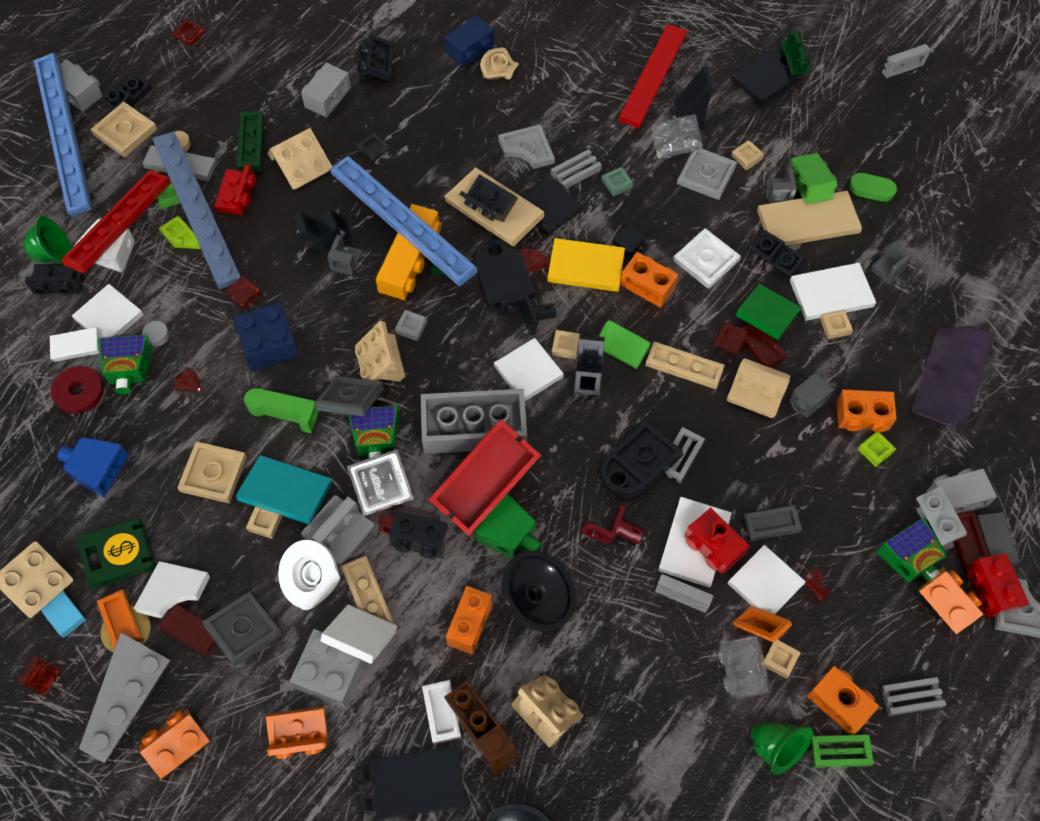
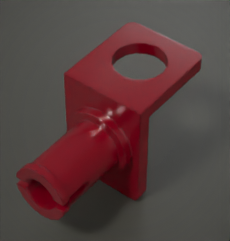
M621 505L615 513L609 531L586 522L580 533L607 545L616 535L639 544L643 536L641 534L644 533L645 528L624 521L622 515L626 506Z

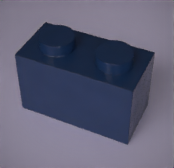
M475 15L444 37L445 53L460 66L464 67L483 52L492 48L494 45V29L479 16Z

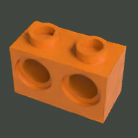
M637 252L622 271L620 285L661 308L676 288L679 275L671 268L658 264L651 257Z
M842 390L836 401L838 428H846L849 431L868 429L874 432H885L890 430L897 420L894 392ZM849 409L856 411L857 414H853ZM875 411H879V412H881L883 415H879V414H877Z
M466 586L446 635L447 646L471 655L474 654L493 606L491 594Z

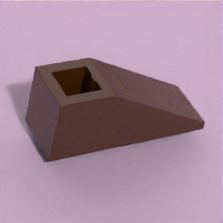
M468 681L444 696V699L495 776L519 760L516 747Z

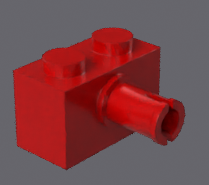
M711 507L687 527L684 535L688 546L694 551H699L705 557L707 565L714 571L718 570L721 575L741 559L749 548V545Z

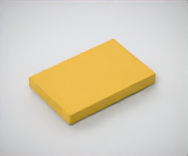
M555 238L547 282L619 292L625 248Z

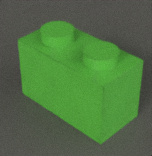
M814 153L793 157L790 168L793 167L796 189L805 203L812 204L833 199L834 191L837 188V179L832 175L827 163L822 160L820 155Z

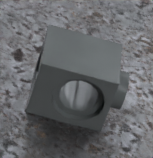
M814 373L794 389L789 402L796 412L808 418L829 400L833 389Z

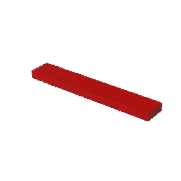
M667 24L619 116V122L638 129L640 128L687 36V30Z
M149 170L62 258L63 264L81 273H85L171 184L170 178Z

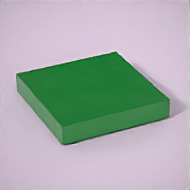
M759 284L741 305L735 316L779 340L799 314L802 307Z

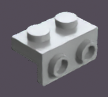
M938 487L916 498L920 504L916 508L920 518L929 521L933 529L932 532L942 545L944 551L954 547L953 541L967 535L942 487Z

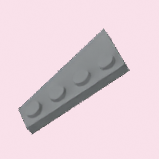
M120 633L79 749L106 764L169 665L170 660Z

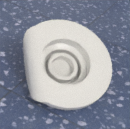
M302 540L294 543L286 550L280 561L278 574L282 592L292 604L303 610H310L321 603L334 590L340 580L333 554L325 545L314 540Z

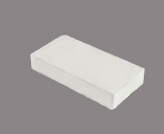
M94 327L50 336V359L57 362L99 354L98 338H101V330Z
M450 680L422 686L433 744L461 738L458 719L444 699V696L452 692Z

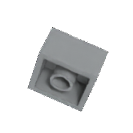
M313 629L290 679V683L295 690L347 709L367 662L321 642L323 632Z

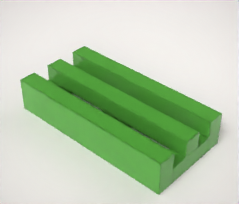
M869 735L813 736L811 739V754L814 759L813 768L872 766L874 764ZM863 743L864 748L819 749V744ZM865 755V759L821 760L820 756Z

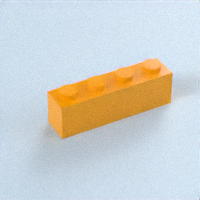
M411 204L409 209L439 234L442 223L439 222L438 211ZM397 233L376 277V284L379 293L405 300L408 292L412 293L415 287L417 273H421L423 270L425 256L399 233Z

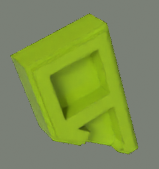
M179 216L159 228L161 234L174 248L200 249L193 231Z

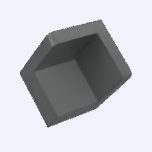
M793 167L787 168L784 178H768L766 180L769 204L793 200L797 190Z
M337 235L327 256L330 270L353 276L362 256V251L345 246L343 237Z
M894 241L890 244L886 254L873 264L871 271L889 285L905 271L912 255Z

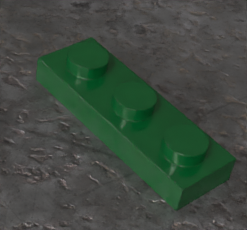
M263 111L240 112L237 155L238 171H243L245 164L251 165L252 171H262Z

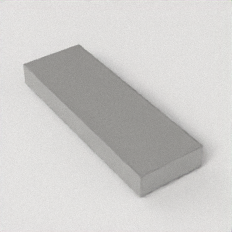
M151 145L143 161L144 168L166 172L156 147ZM184 152L195 178L210 181L217 165L216 159Z

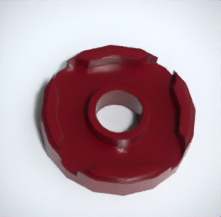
M84 366L70 367L61 372L54 379L51 386V397L55 405L63 412L74 415L93 409L101 401L104 393L100 376L91 368ZM78 386L84 387L81 393L77 395L72 394L74 388Z

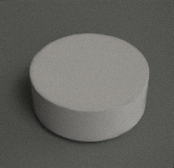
M161 321L148 323L142 332L143 335L148 336L153 346L163 345L167 342L170 335L167 326Z

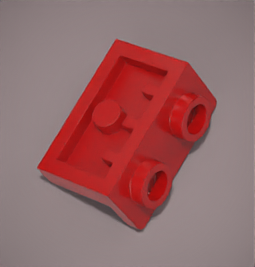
M245 164L243 171L226 169L214 205L216 212L236 215L244 214L245 208L250 204L251 189L256 185V175L253 174L251 165Z

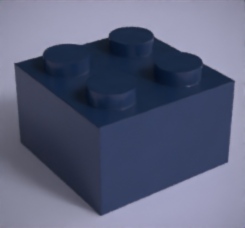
M281 302L233 317L246 360L252 372L300 357Z

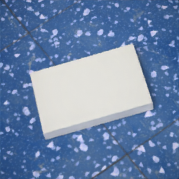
M860 263L795 275L790 278L798 304L802 307L801 311L805 321L820 318L822 314L841 310H845L847 313L871 308L876 304Z
M680 497L658 571L710 588L715 571L707 565L705 557L699 551H694L688 546L684 535L687 527L710 507L727 524H729L731 512Z

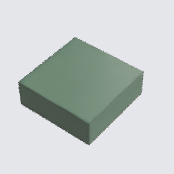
M623 167L602 175V182L613 197L633 188V181Z

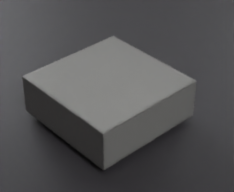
M404 310L395 327V333L418 341L428 322L427 317Z

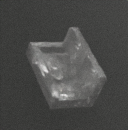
M695 114L651 125L658 159L703 149Z
M756 635L734 641L720 640L721 648L718 649V655L721 664L725 665L727 676H724L723 680L727 693H730L732 697L738 700L771 693L760 637Z

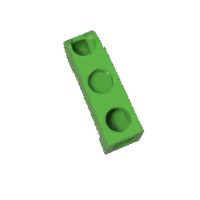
M251 389L244 396L245 405L251 415L263 416L265 414L299 423L301 430L307 433H312L320 412L316 410V401L264 389Z

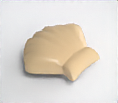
M495 48L488 50L481 59L480 69L484 78L488 80L503 77L510 80L519 63L513 62L505 48Z

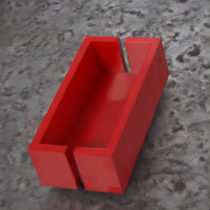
M501 418L429 498V501L446 516L452 510L454 514L451 517V521L468 536L541 456L523 438L520 441L516 440L519 434Z

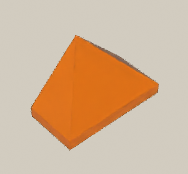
M752 605L733 621L736 627L771 642L781 639L792 626L790 620Z

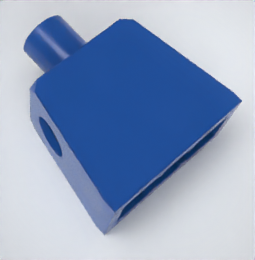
M84 437L79 439L74 449L64 445L58 452V460L66 462L63 470L69 477L105 498L129 456L120 444Z

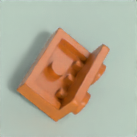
M943 566L939 569L940 573L918 590L955 634H958L984 615L979 608L982 602L972 591L969 593L964 591L960 586L964 582L953 569L948 572Z
M325 706L271 713L266 716L269 739L268 756L276 755V758L282 759L293 756L295 752L305 751L307 755L320 753L323 751L322 749L327 747L329 735Z
M188 709L183 712L180 710L175 712L166 720L167 724L158 731L153 729L141 739L142 743L139 745L140 753L160 779L210 742L208 736L194 720Z

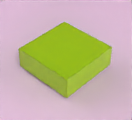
M877 431L858 447V450L877 467L896 451V448Z

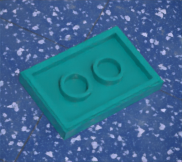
M260 455L236 497L238 501L310 525L332 485V479Z

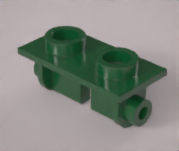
M797 30L790 31L787 40H781L780 42L791 75L813 73L801 33Z

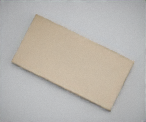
M476 167L444 196L448 204L513 247L544 217L543 210ZM479 174L518 198L504 222L497 218L494 221L489 220L481 214L483 212L481 208L478 207L476 211L464 204L466 199L459 195L461 191L466 194L468 193Z
M848 191L836 192L833 199L812 204H806L803 198L759 205L757 209L763 229L783 240L786 246L857 234L862 230Z

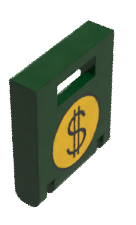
M134 519L76 538L91 590L153 571L156 568L154 561H148L154 558L146 531L142 528L144 526L142 519ZM98 552L102 568L92 571L88 554Z

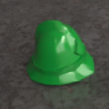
M42 215L39 216L35 226L26 232L23 240L24 252L36 262L56 261L57 263H63L62 258L72 249V245L62 229L51 219Z
M771 721L759 723L751 730L754 749L760 757L765 759L773 775L782 774L797 763L808 749L814 734L809 726L796 727Z

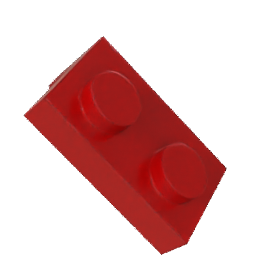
M1006 553L977 559L966 567L968 580L972 584L978 599L982 602L981 608L984 610L987 618H992L1001 612L1022 608L1030 604Z

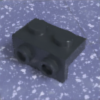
M480 174L467 194L463 191L459 194L466 199L464 204L476 211L479 207L483 210L481 214L489 220L494 221L497 218L502 222L505 221L518 199L512 193Z
M396 511L389 532L391 546H394V549L400 552L409 553V551H414L428 559H435V557L443 559L445 552L444 538L448 524Z

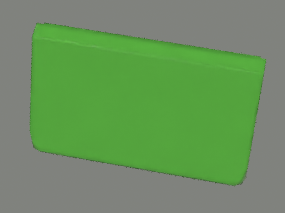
M610 320L606 322L599 335L600 337H605L604 352L635 369L639 367L650 349L651 343Z

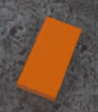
M123 589L97 600L114 650L120 633L137 642L143 640L129 599Z

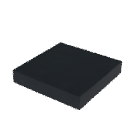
M551 177L524 197V199L544 211V217L536 226L548 236L582 210V204Z

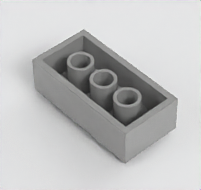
M524 389L421 394V426L424 454L470 452L500 418L519 434L516 440L520 441L523 438L527 441Z

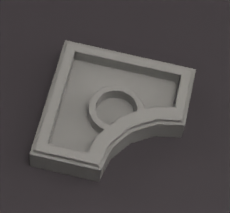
M541 124L498 135V142L504 157L522 158L533 169L555 164L554 155Z
M1018 578L1030 604L996 615L995 629L1040 638V603L1030 593L1027 580Z

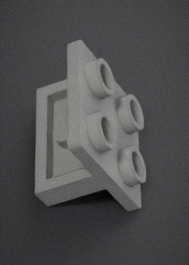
M335 495L315 516L311 524L306 526L301 535L306 540H314L325 545L333 554L336 563L341 566L371 533L375 525L359 513L356 502L349 497L343 501Z

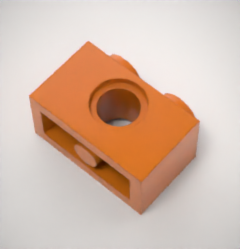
M834 666L811 690L807 697L848 735H854L880 706L875 703V698L865 689H860L852 682V677L846 671ZM839 693L849 697L850 705H845L839 700Z

